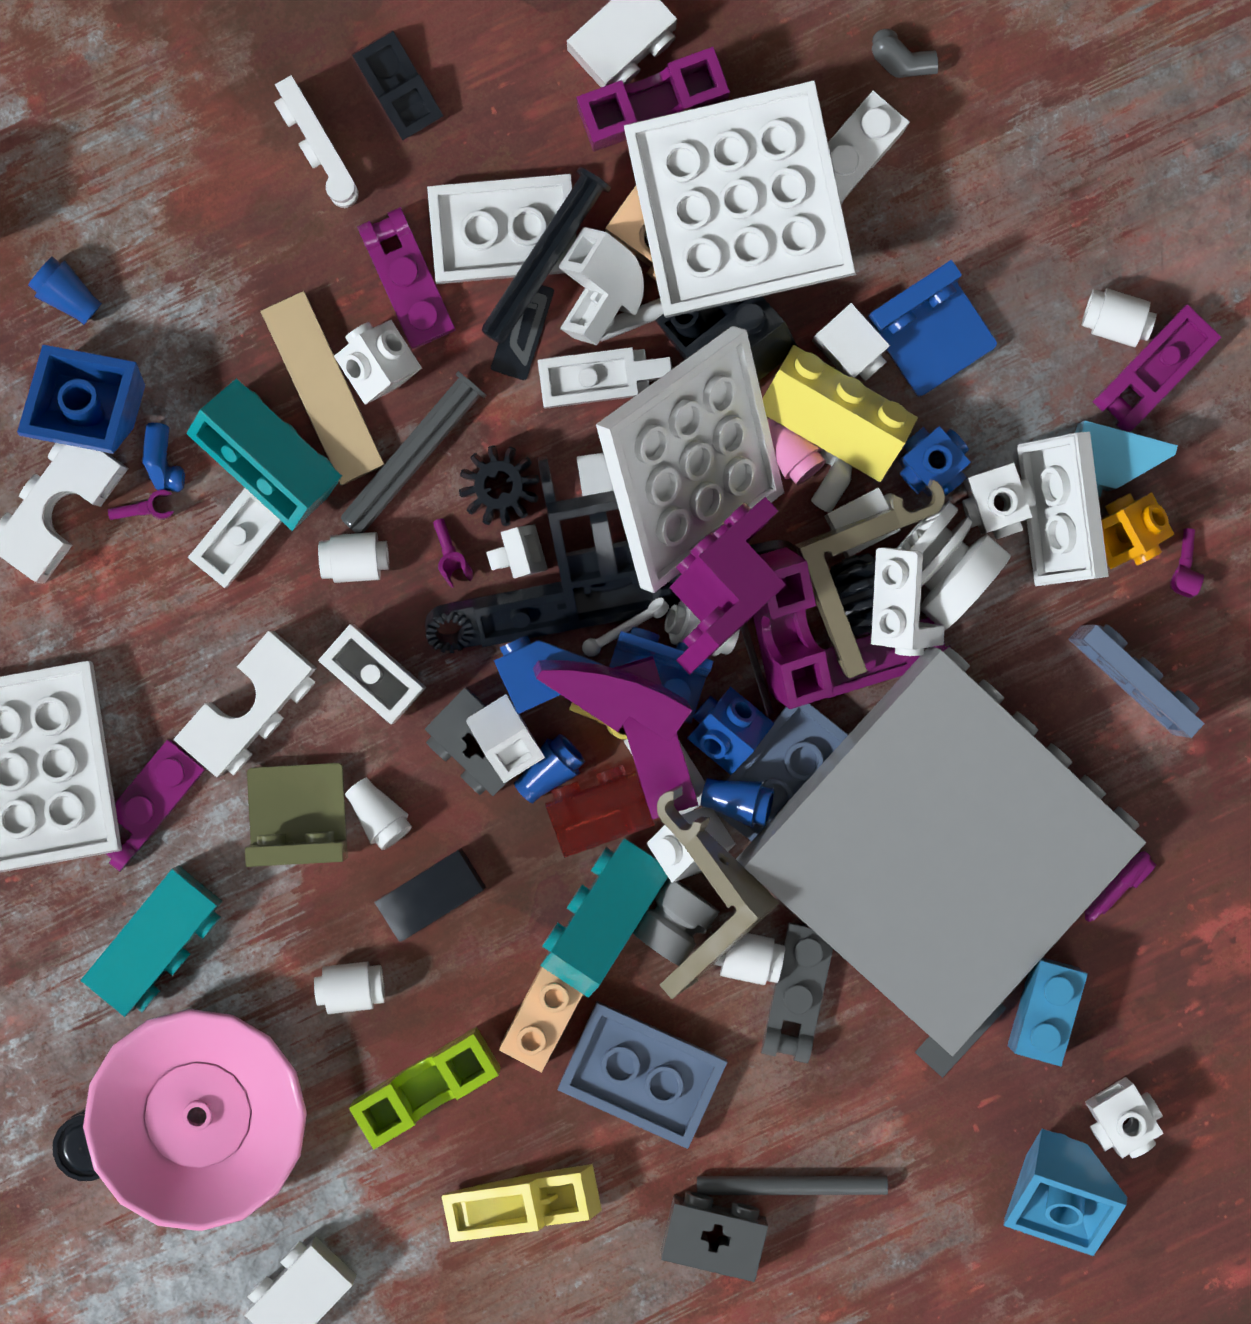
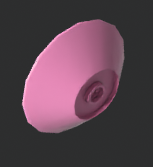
M187 1009L149 1019L111 1047L89 1084L83 1129L93 1169L121 1205L157 1226L204 1231L244 1220L280 1192L301 1156L307 1111L297 1072L270 1036L231 1014ZM194 1107L202 1108L206 1112V1120L199 1124L192 1122L188 1115L189 1111Z

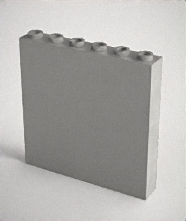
M928 647L924 651V655L920 656L736 860L953 1057L1146 842L1135 832L1140 825L1132 816L1119 806L1112 811L1101 800L1106 793L1099 785L1086 775L1079 780L1068 769L1072 761L1066 754L1052 743L1045 748L1033 737L1039 731L1034 724L1018 711L1011 716L999 705L1004 700V697L984 679L977 684L965 673L970 665L950 647L944 652L935 647Z

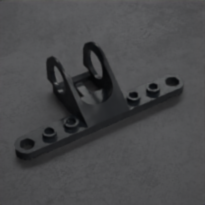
M547 455L539 456L537 458L561 581L439 605L433 608L426 616V639L429 645H433L435 650L440 649L443 653L447 650L450 653H454V650L458 649V651H461L463 648L477 645L487 647L513 642L524 636L534 638L631 619L647 610L650 603L657 598H663L667 602L669 611L673 605L678 606L681 601L669 588L681 573L655 593L640 588L628 541L612 543L606 511L619 509L614 490L556 501ZM589 515L595 547L566 552L560 520ZM772 540L750 545L758 555L784 547L798 554L795 545L785 540ZM445 620H447V623L453 620V623L458 621V625L462 624L461 629L453 634H442L437 631L440 623L442 625L445 624Z

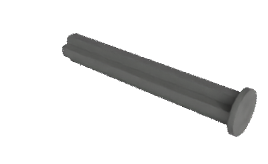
M459 371L455 374L458 377L456 382L342 514V521L355 533H364L479 397L481 396L483 399L487 397L483 391Z

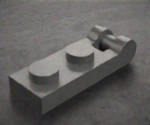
M789 922L784 941L785 954L779 981L775 983L761 1054L776 1056V1053L779 1052L794 1056L793 1061L808 1064L833 948L809 926ZM783 1020L800 1024L797 1037L781 1034Z

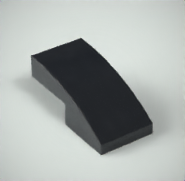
M393 30L351 54L402 140L443 117L438 105L420 74L417 73Z
M459 848L374 903L398 941L402 942L487 887L463 849Z

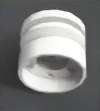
M950 501L944 504L937 514L921 520L897 547V549L920 551L923 554L921 587L925 585L930 589V592L923 601L920 610L935 624L945 626L944 631L956 622L979 598L1011 557L988 534L968 547L963 542L973 523L968 517L950 531L946 526L958 511V508Z

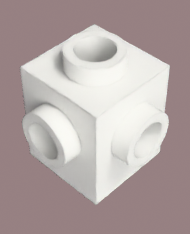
M392 320L374 328L370 322L357 327L345 337L349 344L334 356L365 405L396 390L422 369Z
M1014 463L972 476L963 481L969 497L962 500L966 517L973 521L971 528L978 526L981 534L993 531L995 538L1000 539L1023 531L1021 521L1032 518L1030 508L1036 506L1035 497L1027 479L1020 481ZM996 495L1000 496L1004 501L1002 511L997 510L994 506Z
M1126 1077L1085 1101L1097 1121L1090 1128L1104 1151L1113 1148L1121 1158L1130 1155L1131 1158H1136L1151 1150L1156 1145L1154 1139L1164 1134L1156 1122L1163 1115L1148 1092L1140 1095L1135 1085ZM1127 1118H1130L1129 1121H1128V1123H1126L1125 1125H1123L1124 1121H1125Z

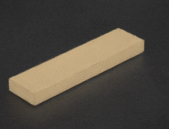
M304 291L261 310V314L333 467L342 475L339 480L340 484H347L385 465L334 357Z

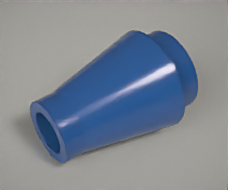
M53 256L47 260L28 284L36 292L35 298L77 319L83 325L89 321L102 304L93 296L65 260L60 263Z
M561 734L553 740L547 739L540 750L545 758L526 769L514 782L518 792L530 803H534L541 796L579 775L580 771L578 768L585 763V759L579 750Z
M707 778L701 796V806L711 808L751 828L755 824L766 826L772 809L774 789L764 787V781H727Z

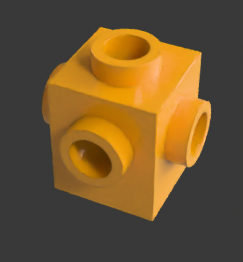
M1152 492L1137 500H1134L1131 493L1105 506L1108 515L1102 518L1101 521L1106 560L1110 569L1131 559L1134 560L1137 566L1162 553L1159 544L1174 535L1165 510L1158 504Z

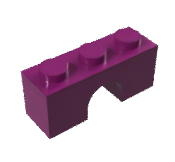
M710 47L667 64L663 71L646 79L629 84H623V81L620 80L579 95L576 99L580 117L593 152L627 140L624 125L725 102L729 99L730 91L714 47Z
M787 547L759 555L786 584L753 616L769 694L788 709L833 696L834 692L825 650L820 648L813 639L806 618L805 609L816 606L807 560Z

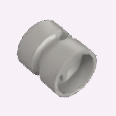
M668 878L655 897L657 907L655 909H647L633 934L654 951L680 966L696 946L693 938L696 933L705 934L720 911L681 882L676 881L672 883Z

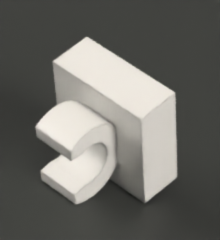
M535 524L501 532L505 547L486 552L491 570L510 566L513 578L529 576L548 570Z

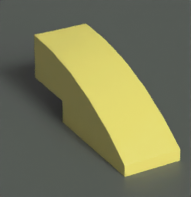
M593 1164L504 1179L442 1195L451 1242L539 1231L548 1225L590 1220L602 1211Z

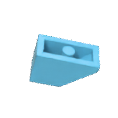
M1089 421L1078 423L1075 433L1090 432L1098 497H1101L1102 490L1111 491L1117 489L1176 454L1178 445Z

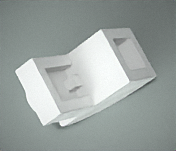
M583 227L558 267L585 288L560 329L574 339L597 345L601 338L605 337L612 329L615 321L614 317L618 310L636 315L643 298L644 280L639 262L629 249L607 232Z

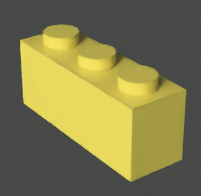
M795 345L791 348L762 398L767 417L881 482L906 443L918 419L917 416L906 411L899 403L889 401L865 387L856 378L846 376L824 363L818 356L805 352Z

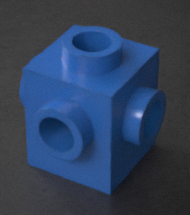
M939 426L929 433L922 427L904 444L903 448L907 453L898 460L899 464L904 468L900 475L917 494L924 491L928 497L931 496L932 492L927 486L930 479H933L940 484L944 495L947 496L967 478L962 470L971 463L965 456L969 448L954 430L949 429L945 433ZM939 451L946 459L943 468L935 469L929 464L928 458L931 452Z
M730 686L718 701L710 695L696 711L692 718L699 724L687 739L732 775L755 751L775 723Z

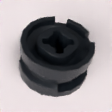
M85 1110L71 1116L57 1130L53 1139V1157L57 1167L67 1177L77 1181H94L100 1177L93 1169L83 1129Z

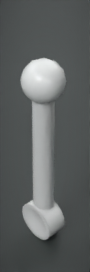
M663 598L653 600L647 610L598 639L590 638L584 641L582 646L584 654L589 657L598 655L601 647L618 638L621 631L628 632L632 627H636L652 617H662L667 613L669 605Z

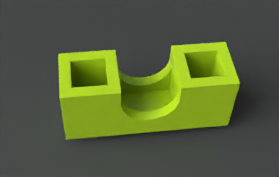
M476 1026L353 1100L349 1110L374 1150L415 1126L419 1119L440 1105L454 1098L458 1100L499 1076L501 1067Z

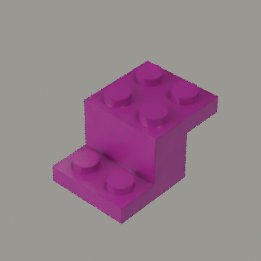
M766 497L759 501L752 509L744 502L723 522L722 526L714 533L711 532L690 551L691 553L676 566L681 575L669 588L701 621L683 640L689 648L676 660L689 675L786 585L748 544L778 512Z

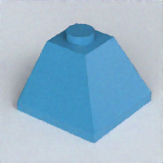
M1041 1129L1026 1154L1005 1216L1004 1226L1094 1256L1126 1207L1128 1197L1088 1144L1071 1139L1061 1133Z

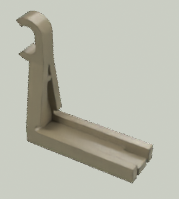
M930 479L927 486L932 492V500L926 506L913 511H906L902 504L903 499L892 494L890 500L891 509L795 544L798 555L807 560L815 601L837 656L836 659L842 672L848 678L867 672V669L825 561L824 553L827 551V553L835 556L937 514L943 507L945 496L940 484L933 479Z
M682 786L672 788L659 798L657 803L658 816L685 847L728 908L734 906L736 913L660 984L661 988L671 999L699 981V978L779 904L771 893L705 830L709 824L710 817L701 816L693 821L691 825L676 810L674 800L682 795Z

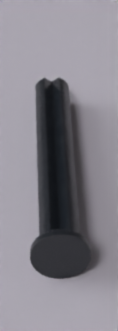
M582 167L578 168L576 172L580 175L579 179L482 326V332L493 341L500 344L505 342L602 191L609 193L611 187L606 182Z

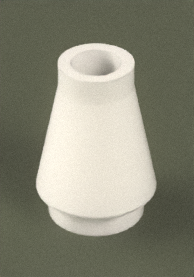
M367 777L354 784L345 793L370 844L376 843L381 850H385L397 843L411 830L412 826L406 820L409 814L377 789Z

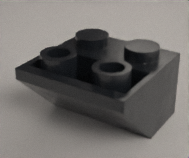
M762 296L668 318L662 314L656 319L659 327L684 360L732 326L747 330L758 381L786 359L793 345L797 346L785 321Z

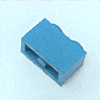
M1042 957L1027 975L1007 1046L1015 1054L1062 1067L1088 974L1079 967Z

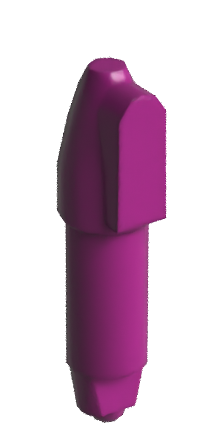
M1143 851L1136 854L1084 911L1086 921H1094L1101 914L1105 915L1129 887L1137 888L1154 870L1156 864L1150 859L1151 856L1147 852Z

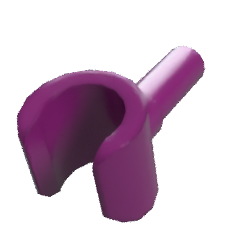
M158 490L153 492L147 501L109 508V519L114 520L150 514L158 520L168 519L175 511L158 513L154 510L152 504L156 498L167 497L172 494L166 490Z
M443 518L435 520L433 524L443 554L438 564V570L452 588H454V584L451 581V575L456 569L462 568L467 579L471 581L473 579V570L464 556L458 553L455 546H453L445 520Z
M1185 528L1183 529L1179 566L1171 578L1170 586L1175 593L1191 599L1193 596L1198 595L1204 581V575L1190 569L1193 562L1195 529Z

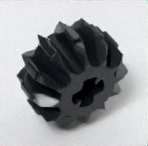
M495 445L488 447L491 462L485 464L477 453L470 457L472 462L480 469L477 474L468 469L461 470L460 476L465 480L473 481L474 486L459 489V495L462 498L477 495L478 499L467 507L470 515L477 513L485 505L487 509L483 515L482 522L485 525H490L495 511H500L501 523L504 527L511 525L509 509L514 508L522 519L528 516L526 509L519 504L521 498L530 503H537L538 495L525 491L524 486L536 485L540 482L538 475L533 474L521 477L520 474L526 471L532 464L528 457L522 459L514 467L512 463L516 456V449L508 447L504 461H499L498 450ZM500 473L508 475L509 478L506 482L513 484L510 494L501 493L499 499L490 497L489 495L493 491L491 488L486 489L488 480H497Z
M869 553L859 556L853 555L842 559V562L830 568L831 577L855 636L872 634L876 559Z

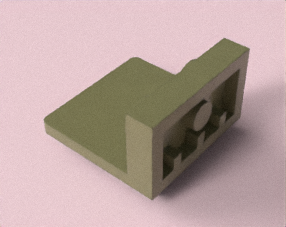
M341 763L252 767L247 770L251 844L245 847L246 867L343 862L348 858L344 775Z

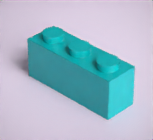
M237 378L199 410L186 433L291 531L329 497L342 477L326 457L318 454L298 435L290 424L283 422L262 402L261 398L254 391L245 387Z
M625 838L614 851L607 847L603 850L590 870L597 875V878L590 888L582 884L566 908L573 913L572 917L565 927L557 922L542 945L549 952L540 966L588 998L600 986L668 878L658 860Z
M179 865L172 868L80 981L124 1017L135 1008L143 1013L160 993V990L154 986L165 971L173 976L191 955L185 947L197 934L204 939L220 920L221 916L215 910L223 901Z

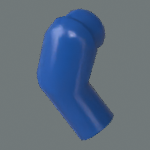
M148 423L145 430L142 456L145 469L155 489L180 492L184 489L185 485L184 469L180 466L169 467L167 461L170 428L162 423Z

